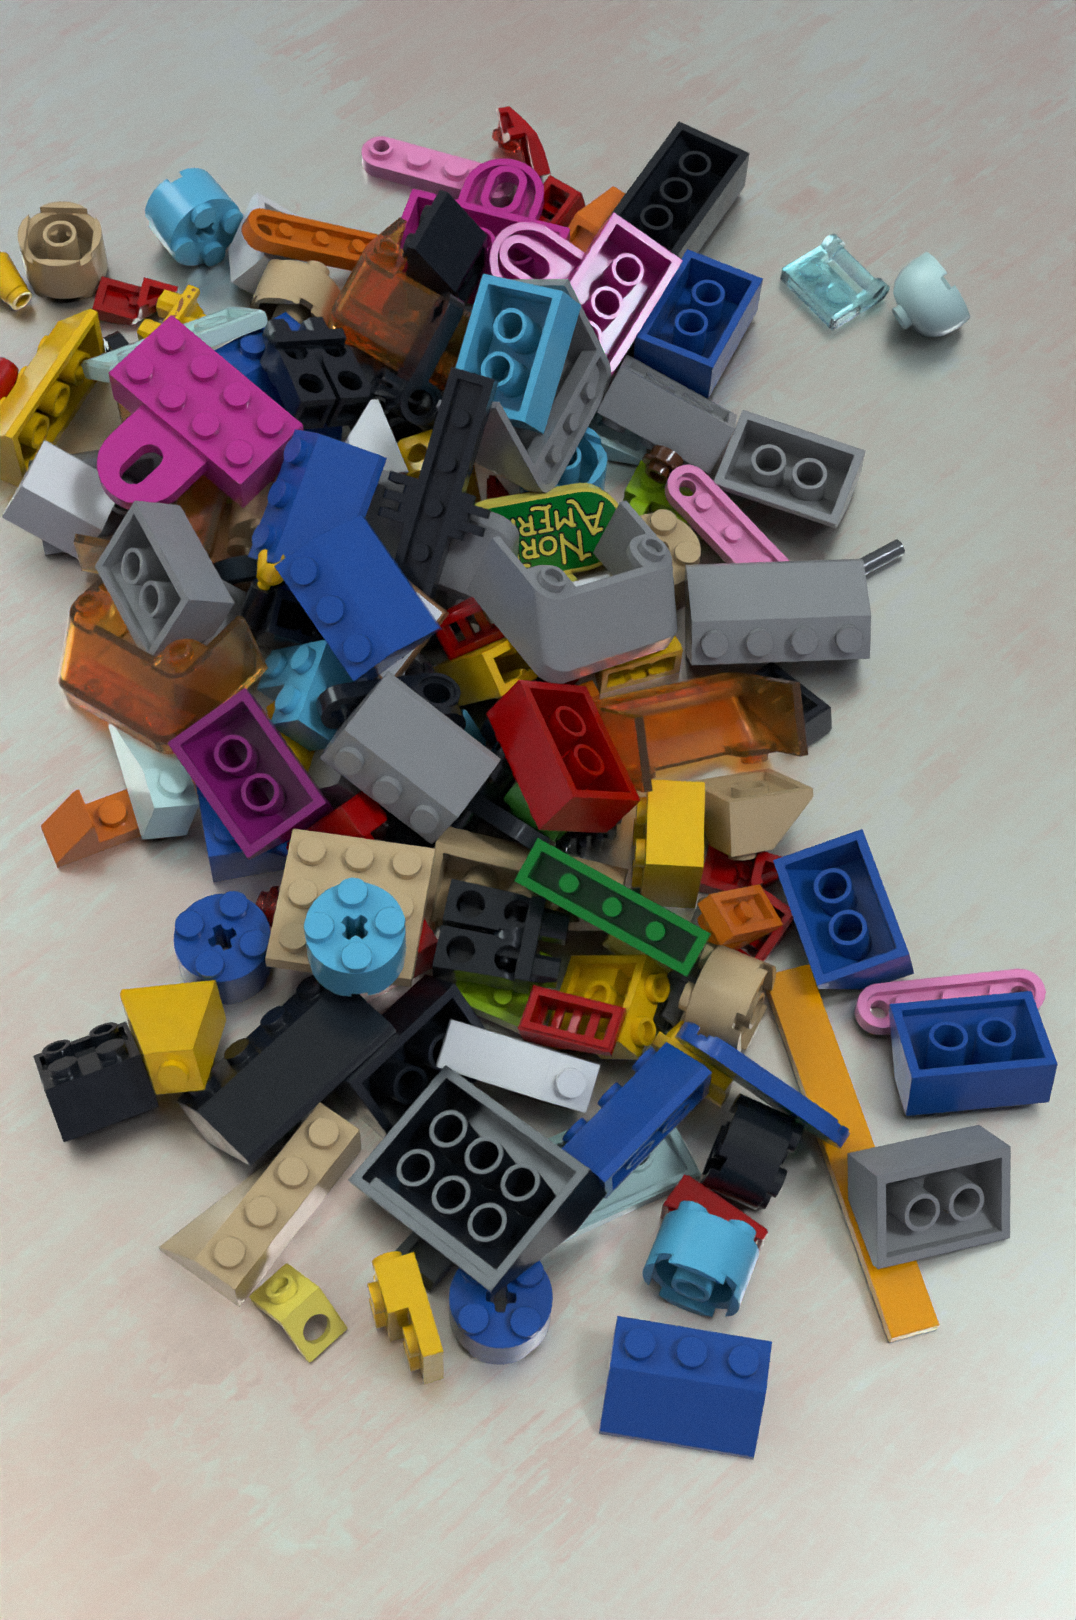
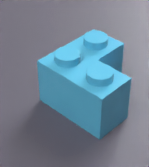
M325 640L272 650L263 663V674L257 687L258 691L275 701V711L271 721L278 731L307 750L325 749L338 729H330L324 726L316 708V701L319 695L329 687L342 683H351L353 680Z

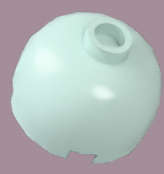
M928 252L909 262L898 274L893 290L897 306L892 309V312L904 330L911 326L917 333L923 336H945L963 326L970 319V314L956 285L953 287L949 285L943 277L947 272Z

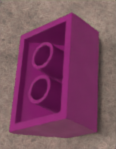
M246 688L239 691L167 743L248 859L254 858L290 840L293 828L306 830L334 810L256 698Z

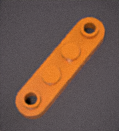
M263 208L252 210L241 227L242 235L248 245L260 252L306 262L314 260L323 263L325 266L366 274L369 269L388 270L387 252L390 244L383 237L374 233Z

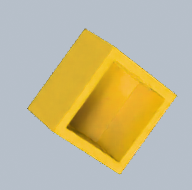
M648 779L646 797H639L641 801L636 805V818H634L632 846H635V854L632 861L631 888H640V895L662 907L695 908L704 868L705 782Z

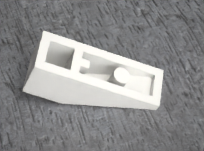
M452 1019L449 1020L436 1063V1067L443 1069L447 1065L458 1074L584 1113L587 1112L600 1068L599 1064L584 1058Z

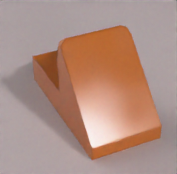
M78 789L41 825L42 832L57 868L141 837L127 789L85 804Z
M760 884L712 893L697 903L702 912L698 916L697 922L700 928L712 934L708 942L720 946L724 945L734 950L746 946L783 925Z

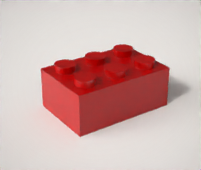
M518 680L486 713L494 729L496 739L500 743L512 769L514 779L522 791L530 809V814L539 830L607 833L641 801L587 686Z

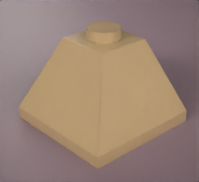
M770 768L691 781L705 782L704 831L710 846L727 854L729 859L737 861L751 860L756 857L757 852L773 850L813 798L812 787Z

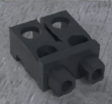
M309 317L302 321L298 331H291L284 319H270L267 322L262 333L266 349L260 363L264 372H267L272 385L276 386L285 410L303 424V429L323 428L325 423L327 427L355 425L370 400L375 399L376 395L371 393V385L353 351L345 344L347 337L343 329H329L323 317Z
M451 879L443 915V925L440 928L432 965L433 977L451 983L453 980L484 984L489 987L514 990V992L527 995L530 986L533 985L544 988H556L562 959L537 954L539 940L565 945L570 916L552 909H546L545 898L535 896L529 898L518 893Z

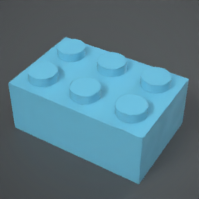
M482 274L455 368L498 381L493 401L500 402L512 426L544 434L581 305L561 290Z

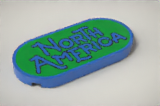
M689 1021L684 1022L675 1036L681 1044L774 1109L794 1117L796 1122L804 1125L805 1130L830 1145L841 1149L850 1133L848 1128L838 1123V1119L717 1036L714 1038L711 1035L707 1038L701 1033L698 1035L700 1026Z

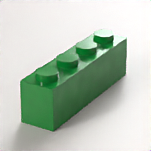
M537 838L514 880L518 884L686 977H689L712 935Z

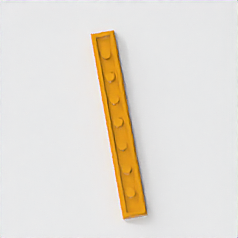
M807 964L776 972L773 990L765 989L801 1094L838 1119V1123L841 1126L849 1129L850 1135L841 1149L830 1145L818 1137L817 1140L888 1342L891 1343L937 1330L939 1322L917 1261L881 1269L873 1266L849 1203L848 1153L873 1148L875 1145L810 965Z

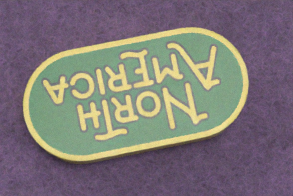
M574 483L555 487L548 493L525 492L487 499L474 504L504 516L516 526L519 531L518 559L526 569L538 565H552L563 570L565 574L587 571L602 565L593 551L618 507V503L606 491L590 483Z

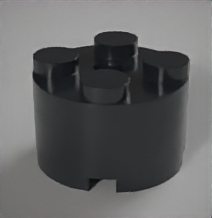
M739 1093L728 1111L734 1114L731 1122L727 1121L725 1126H721L702 1173L705 1176L700 1183L708 1189L754 1210L758 1209V1207L765 1210L771 1197L776 1198L782 1188L787 1170L780 1167V1165L782 1166L788 1153H793L797 1148L804 1131V1125L796 1122V1119L788 1114Z

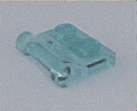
M836 234L829 235L819 247L783 267L780 277L832 331L878 304L886 297L890 290L889 285L881 278L875 279L844 248L845 243ZM834 260L863 291L857 294L827 263Z

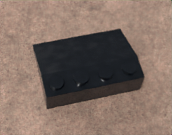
M447 1065L443 1067L349 1178V1182L493 1295L572 1236L607 1194L588 1167Z

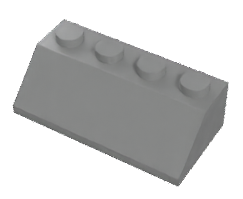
M863 559L685 565V652L691 665L870 659L871 610Z

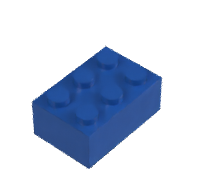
M687 249L681 258L683 260L635 338L633 358L709 399L758 311L763 278Z

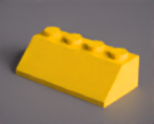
M88 309L58 321L49 336L45 335L41 339L37 353L30 364L20 370L16 384L8 396L0 400V480L18 487L28 470L29 461L34 459L43 441L46 440L56 445L97 383V380L85 378L81 366L83 361L106 353L97 311Z

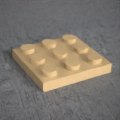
M293 828L265 957L266 966L312 973L307 956L304 922L307 912L317 897L326 890L339 885L345 879L359 878L365 883L373 884L387 891L394 897L403 911L406 927L405 962L400 975L392 985L412 987L435 861V848Z

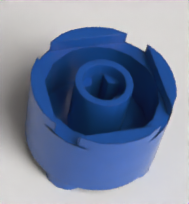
M229 891L225 894H214L204 897L179 914L175 921L174 948L184 983L216 980L222 1004L227 1005L246 1001L259 993L268 981L267 978L272 967L266 966L265 960L271 934L269 922L263 911L255 903L248 900L244 894L238 891Z
M540 1260L495 1295L486 1290L460 1268L456 1271L449 1291L450 1326L456 1339L477 1360L495 1365L515 1363L525 1358L546 1337L550 1325L553 1293L550 1280ZM496 1300L506 1301L505 1312L495 1311L494 1304Z

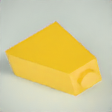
M506 637L451 661L447 659L433 666L434 673L445 674L459 685L461 691L458 702L459 706L503 696L518 680L531 681L539 677Z
M216 980L122 989L120 998L129 1028L156 1095L205 1090L227 1020Z

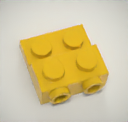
M648 955L571 956L560 992L626 1008L627 1013L612 1056L596 1055L601 1059L638 1060L642 1055L644 1046L651 1045L655 1039L656 1026L653 1018L658 1003L664 1002L668 998L670 984L667 978L668 973ZM552 1011V1014H551V1017H550V1020H549V1023H548V1026H549V1027H550V1025H551V1022H552V1019H553V1016H554L555 1011ZM565 1013L560 1027L561 1030L567 1031L572 1013ZM583 1015L577 1034H585L591 1016ZM600 1019L594 1038L603 1040L610 1019Z
M392 1251L375 1257L372 1260L375 1274L373 1276L374 1282L367 1283L370 1296L369 1304L376 1328L386 1326L390 1342L404 1338L402 1343L411 1372L420 1369L424 1385L444 1379V1351L414 1252L402 1255L400 1251Z

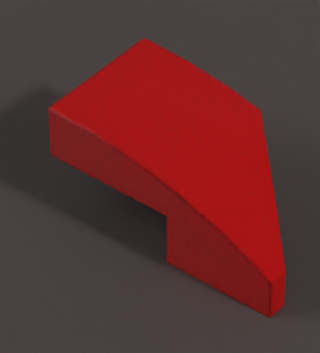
M511 107L497 108L503 143L519 140L523 162L533 168L540 177L551 174L542 143L534 129Z
M101 276L92 310L98 312V317L101 321L133 326L157 312V301L164 290L177 293L178 286L144 277L140 287Z
M709 843L704 853V868L699 892L712 894L759 884L765 889L780 880L773 860L781 858V856L762 851L757 852L756 857L751 860H731L727 854L710 846Z

